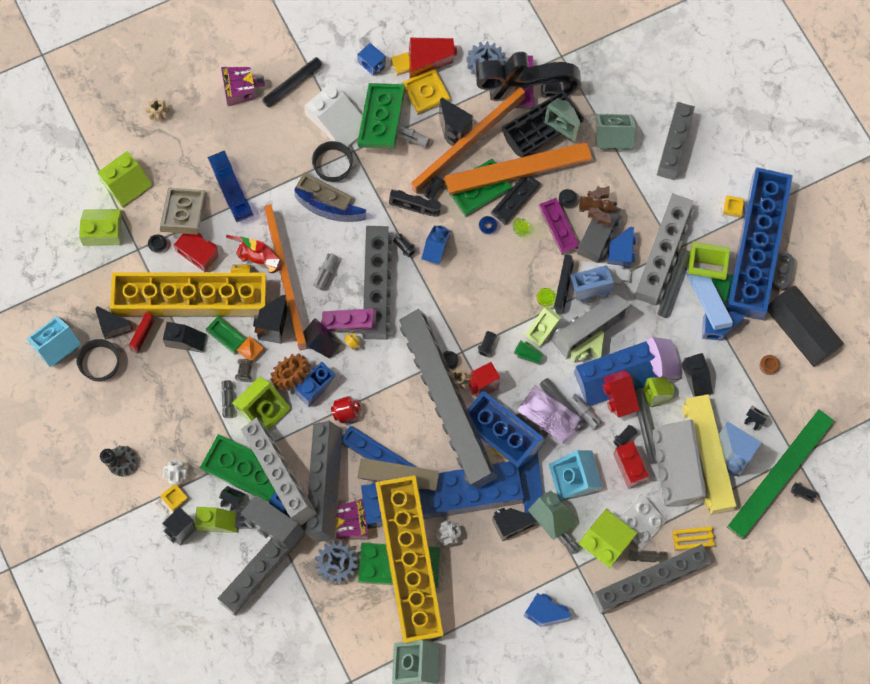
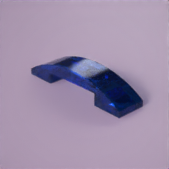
M225 150L207 157L236 223L253 217L254 214L238 183Z
M296 187L294 189L296 200L303 207L318 216L339 222L366 220V209L348 204L347 210L314 201L312 192Z

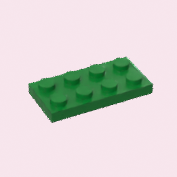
M368 84L357 141L358 147L395 149L406 90L405 84Z
M220 434L217 435L200 466V470L253 496L257 495L269 503L270 498L276 491L254 452Z
M361 542L358 583L393 585L386 544ZM428 547L435 588H438L440 547Z

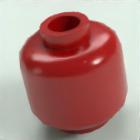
M351 396L337 399L334 401L333 406H331L334 420L342 424L356 420L359 415L358 412L361 411L359 401H354Z

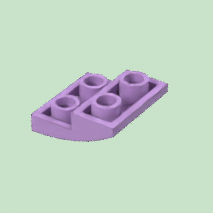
M651 337L647 340L650 346L649 350L655 356L650 361L653 366V372L659 378H681L679 358L671 339Z

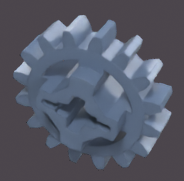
M486 41V45L479 42V47L473 45L472 50L468 51L466 60L468 63L467 68L471 69V74H475L476 65L485 61V57H487V60L501 61L505 65V52L501 53L502 48H495L496 43H493L492 46L489 45V41Z
M331 541V546H328L326 543L324 544V551L322 549L318 550L320 556H315V560L319 563L315 564V568L320 569L317 572L318 576L324 575V582L330 579V584L332 585L334 580H337V583L341 585L342 579L348 582V575L354 576L352 569H357V565L353 563L357 562L358 559L357 557H352L355 551H349V544L343 547L342 541L338 545ZM338 550L342 551L343 553H335L334 551ZM327 555L328 561L323 566V559ZM332 557L339 561L340 568L335 564L333 565ZM349 560V567L345 570L344 565ZM335 572L338 573V575H331L329 573Z

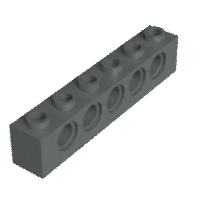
M366 226L363 309H375L377 311L376 315L382 319L376 321L375 329L363 330V339L386 340V333H390V322H386V315H390V304H387V297H391V286H387V279L391 280V268H388V262H392V250H388V244H392V233H389V226ZM380 244L383 248L378 250L374 246ZM376 262H381L383 265L381 267H375L373 264ZM375 280H381L383 282L380 285L373 284ZM374 298L382 299L380 303H374L372 300Z
M703 544L600 589L594 592L592 597L600 614H603L706 568L711 563V560Z

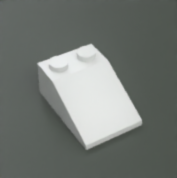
M331 82L305 105V113L332 141L341 142L349 147L358 139L362 115L345 94Z

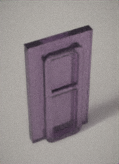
M536 385L518 408L520 413L563 444L582 419Z

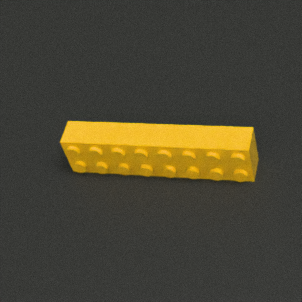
M112 272L110 310L117 316H144L146 312L152 314V316H258L259 309L267 305L266 273Z
M416 475L375 482L403 643L443 636Z

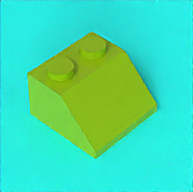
M128 151L97 172L100 182L122 208L152 187L142 168Z
M84 209L80 218L79 232L82 245H121L122 209Z
M260 376L232 402L248 422L258 418L269 430L291 409L273 385Z
M606 508L578 544L608 568H611L638 532Z

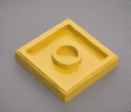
M435 68L402 82V84H405V92L417 115L438 107L441 97L450 102L451 98Z

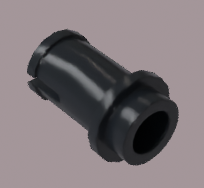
M436 176L431 179L432 183L424 193L427 199H435L440 189L445 187V181L442 178Z
M400 233L393 239V243L403 251L404 256L411 257L416 252L415 245L411 244L403 234Z
M491 331L485 333L481 345L478 346V353L480 355L488 357L492 354L491 349L497 338L495 333Z
M628 425L619 435L614 437L613 443L617 447L627 444L638 432L632 425Z
M109 448L101 451V462L107 467L115 466L117 462L115 452Z
M795 482L790 491L794 497L799 496L811 503L814 502L813 498L817 496V491L803 486L801 482Z

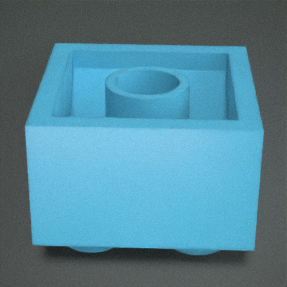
M58 316L27 338V341L49 367L59 364L62 358L75 352L78 346L81 345L70 327Z
M577 450L549 464L560 501L587 495L603 488L592 451Z

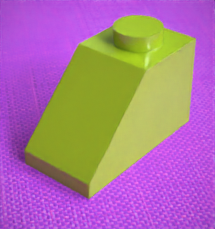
M654 377L647 379L643 392L649 407L672 399L674 387L671 382H668L667 378Z
M197 506L195 527L197 531L237 533V528L235 527L236 512L217 507Z

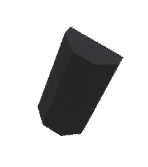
M563 90L502 126L504 137L516 155L525 157L562 135V133L544 123L547 106L557 98L569 102L574 108L580 123L583 122V116Z
M796 285L785 290L768 304V313L813 367L844 345L843 341Z

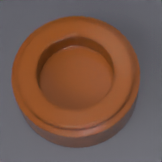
M773 355L764 356L759 364L760 370L766 375L776 373L780 366L779 360Z

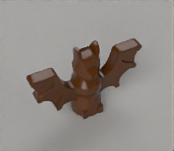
M597 186L595 191H588L587 196H581L579 203V212L589 210L588 217L594 218L597 224L602 223L608 227L611 224V215L604 212L618 211L614 207L617 206V202L601 200L609 198L610 187L601 188Z

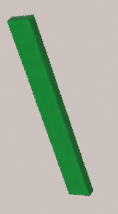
M820 409L817 410L728 524L727 528L741 539L745 537L834 422L832 418Z

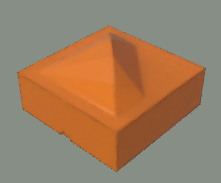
M250 336L237 349V352L251 364L264 351V347Z

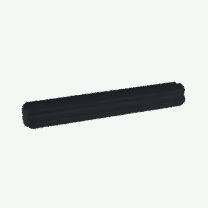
M318 57L313 58L263 97L262 102L264 105L270 107L322 66L321 60Z

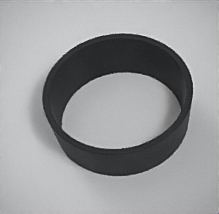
M337 141L322 143L315 149L312 156V164L317 175L328 182L343 180L349 174L353 163L350 149ZM328 150L341 151L349 160V168L340 176H325L316 168L318 157Z
M94 339L85 343L78 351L76 358L77 367L84 376L92 381H106L114 376L118 370L119 353L111 342L104 339ZM96 347H105L110 349L117 358L113 371L99 378L86 375L82 366L86 353Z

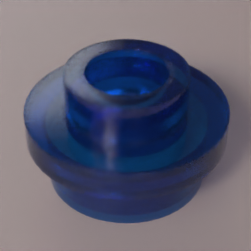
M491 216L481 218L479 221L480 231L484 234L494 233L497 229L496 219ZM485 224H490L491 227H490V228H486L484 225H485Z

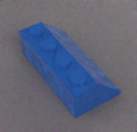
M647 341L575 367L574 375L587 405L593 406L609 400L602 386L605 384L603 379L605 376L625 370L631 375L634 390L644 388L648 378L658 377L653 372V366L650 361L654 359V356L649 350L650 346Z
M484 391L479 394L468 408L480 438L518 468L531 460L546 443L543 436Z

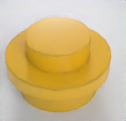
M346 333L344 341L352 350L360 348L358 343L361 341L354 333L351 335Z

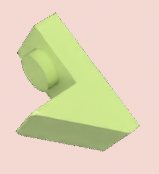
M546 306L525 336L535 345L541 347L558 328L556 325L561 320V317Z
M602 330L573 349L569 356L573 362L577 360L582 361L589 356V353L594 359L600 358L604 332Z

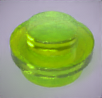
M517 218L514 220L513 231L515 234L523 237L529 232V225L525 219Z
M542 288L537 292L536 300L541 306H550L555 301V293L549 288Z

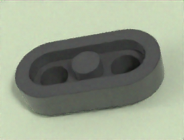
M787 252L779 253L777 256L772 285L779 290L787 288L792 278L794 258ZM780 262H785L786 266L781 265ZM777 279H782L783 283H779Z

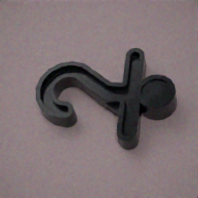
M526 52L514 53L505 65L501 61L487 60L478 63L475 67L476 85L480 89L489 90L490 100L492 101L503 100L512 88H529L541 85L542 97L551 98L562 90L567 96L573 94L582 85L578 66L567 62H552L528 67Z

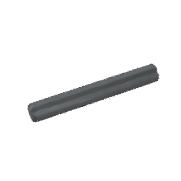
M681 249L657 313L660 317L666 318L668 316L690 254L688 250Z
M642 389L635 390L640 409L637 411L648 461L650 464H655L657 460L652 438L653 429L644 392Z

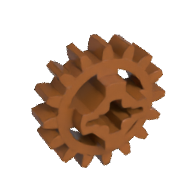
M298 353L294 356L291 354L289 358L284 357L283 362L279 361L277 367H273L275 372L270 374L272 376L270 380L277 389L281 391L287 389L290 391L291 387L296 388L298 383L302 384V380L308 377L306 373L311 371L309 368L311 364L304 355L301 356Z

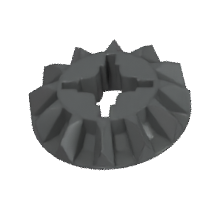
M119 445L112 449L117 459L122 458L125 454V459L128 462L122 463L119 466V461L117 460L115 466L108 467L110 472L116 476H127L133 473L138 465L136 452L129 446Z

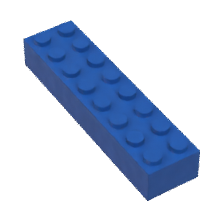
M758 167L755 168L751 179L726 305L727 312H738L746 317L763 320L767 313L793 175Z
M510 461L492 464L498 478L478 489L467 484L464 478L466 474L464 469L439 473L436 492L418 489L423 520L522 504L524 496L518 467ZM376 483L361 485L367 529L383 527Z

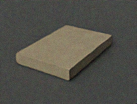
M168 188L160 223V232L198 235L206 196L205 190Z

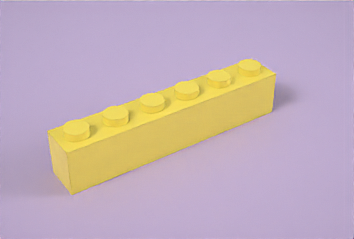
M709 394L686 398L681 407L682 414L687 420H693L706 492V498H704L706 510L709 509L710 515L733 511L736 503Z

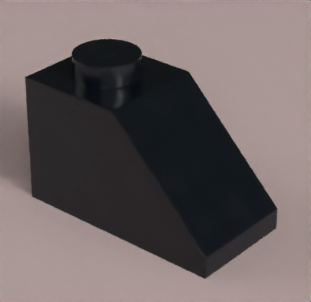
M166 322L163 342L165 347L203 353L207 334L185 324Z
M703 353L684 358L681 366L693 397L712 395L710 371Z
M501 508L494 512L495 515L492 517V522L502 541L538 524L532 515L513 508L507 510Z

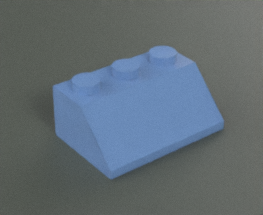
M727 421L719 434L728 473L740 476L762 442Z

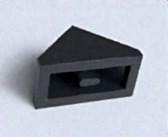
M99 306L95 308L105 340L133 330L131 322Z
M316 318L303 331L307 346L327 358H331L342 345Z

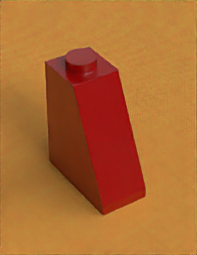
M410 37L409 79L434 68L436 70L453 63L454 56H457V45H454V38Z

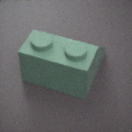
M595 114L597 147L603 150L611 148L628 150L629 148H634L636 126L632 114Z
M425 640L394 643L392 684H438L440 644Z

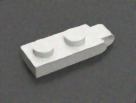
M581 261L580 272L607 265L614 285L621 286L622 283H630L631 271L624 270L623 266Z

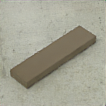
M361 458L357 479L379 482L416 475L418 489L436 492L439 471Z

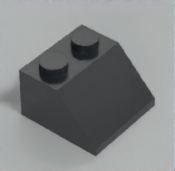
M441 97L439 119L443 136L446 142L453 146L472 130L473 115Z
M281 295L259 309L258 316L255 315L253 327H255L254 333H257L258 340L281 344L288 311L286 295Z

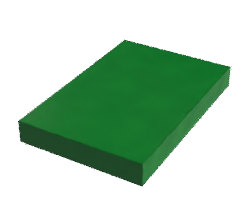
M490 159V160H488L487 162L481 164L480 166H478V167H476V168H480V167H484V166H488V165H492V164H496V163L494 162L493 159ZM506 181L450 196L466 217L509 192L512 186Z

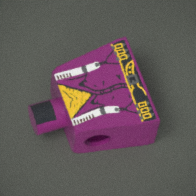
M221 67L227 106L254 99L256 97L254 88L265 86L264 76L252 77L250 67Z
M363 499L337 507V539H369Z

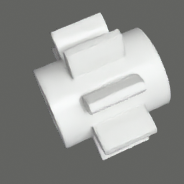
M179 460L169 461L168 465H164L163 478H168L170 484H180L183 482V479H186L188 467L183 466V462Z
M453 521L440 523L441 528L437 529L436 532L438 540L444 543L445 546L458 543L457 538L461 536L459 525L453 523Z

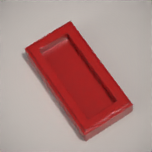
M148 312L144 314L129 343L130 350L134 353H139L155 322L152 314Z

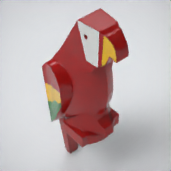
M226 235L228 239L242 242L239 244L236 252L237 257L242 262L250 260L256 264H266L269 268V273H276L280 270L283 261L263 241Z

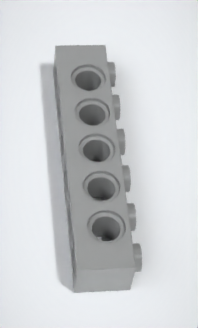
M672 193L635 292V299L655 305L657 300L661 301L665 291L661 288L663 283H668L671 273H668L669 266L673 268L677 258L674 256L675 250L679 251L683 242L680 240L681 234H686L689 225L686 224L687 218L691 219L695 209L691 207L693 200ZM673 215H679L682 219H675ZM673 231L676 235L671 236L667 232ZM666 247L670 252H664L661 248ZM655 264H662L664 268L659 269ZM655 280L658 285H651L649 281Z
M255 418L241 428L290 518L302 526L317 515L268 427L258 418Z

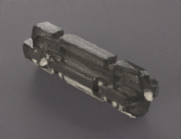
M518 413L516 415L524 423H526L533 430H535L537 433L543 436L544 440L547 439L549 435L547 431H545L544 429L541 430L540 427L531 420H526L525 416L521 413Z
M638 550L629 551L630 561L640 560V562L655 563L658 561L661 563L668 559V553L664 551L659 553L648 550H641L640 552Z

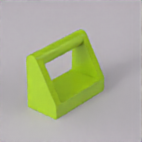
M692 242L688 261V274L726 280L730 248ZM696 261L721 265L722 272L695 268L693 264Z

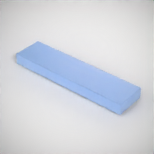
M687 270L686 275L713 329L732 327L733 321L711 278L690 275Z

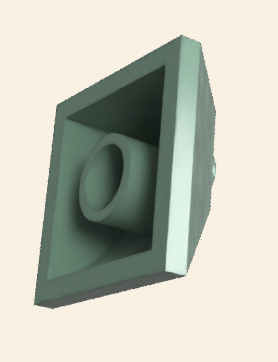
M557 98L547 106L544 123L576 142L581 125L577 114L569 102Z
M552 490L541 496L528 509L553 540L578 523Z

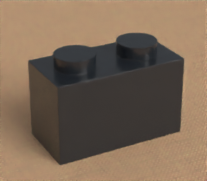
M180 506L162 523L165 528L163 530L166 534L165 536L173 544L177 542L181 545L196 530L194 520Z

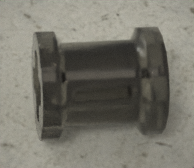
M238 359L239 367L235 379L241 382H252L251 371L255 362L249 359Z

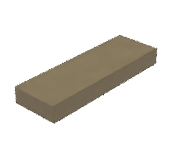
M305 172L295 187V190L342 214L346 213L353 201L352 196Z

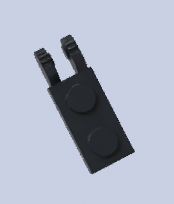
M391 189L389 205L433 217L440 214L441 202L438 200H426L418 195L413 196L401 190Z

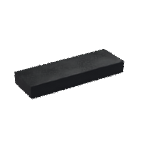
M532 176L520 178L491 211V215L506 225L539 188L541 183Z
M567 254L564 256L554 304L557 314L564 313L571 281L570 274H572L574 267L573 257Z

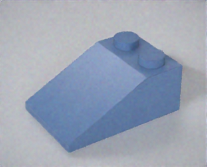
M607 265L570 274L577 300L588 301L593 296L599 295L603 297L614 291L613 279Z

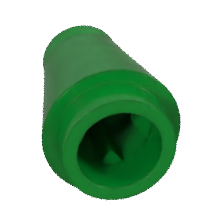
M520 340L514 351L517 358L539 364L543 357V354L527 341Z

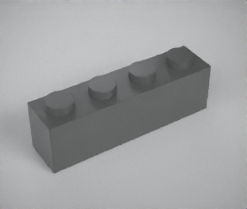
M677 102L656 176L671 180L675 179L695 106Z

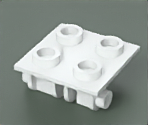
M642 494L620 517L621 520L638 532L632 541L641 550L666 522L665 518Z

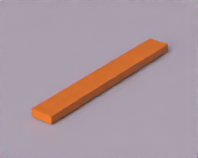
M520 87L413 180L411 182L412 190L417 194L429 184L432 178L438 176L525 99V91Z
M587 142L446 175L444 180L449 195L588 162L592 160V156Z
M265 205V215L274 251L283 261L279 272L287 298L298 349L300 351L305 350L306 343L272 205Z

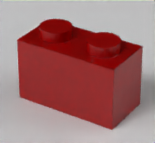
M199 232L198 235L182 234L174 243L175 252L203 272H206L219 257L218 247L212 241L207 242L204 240Z
M489 362L471 372L470 385L468 387L473 396L476 395L478 397L482 391L490 394L499 389L501 377L493 363Z
M623 370L603 377L605 384L602 386L605 395H608L609 398L607 406L610 413H614L620 418L640 410L632 378L628 372Z
M634 441L615 448L613 455L628 489L647 482L649 475Z

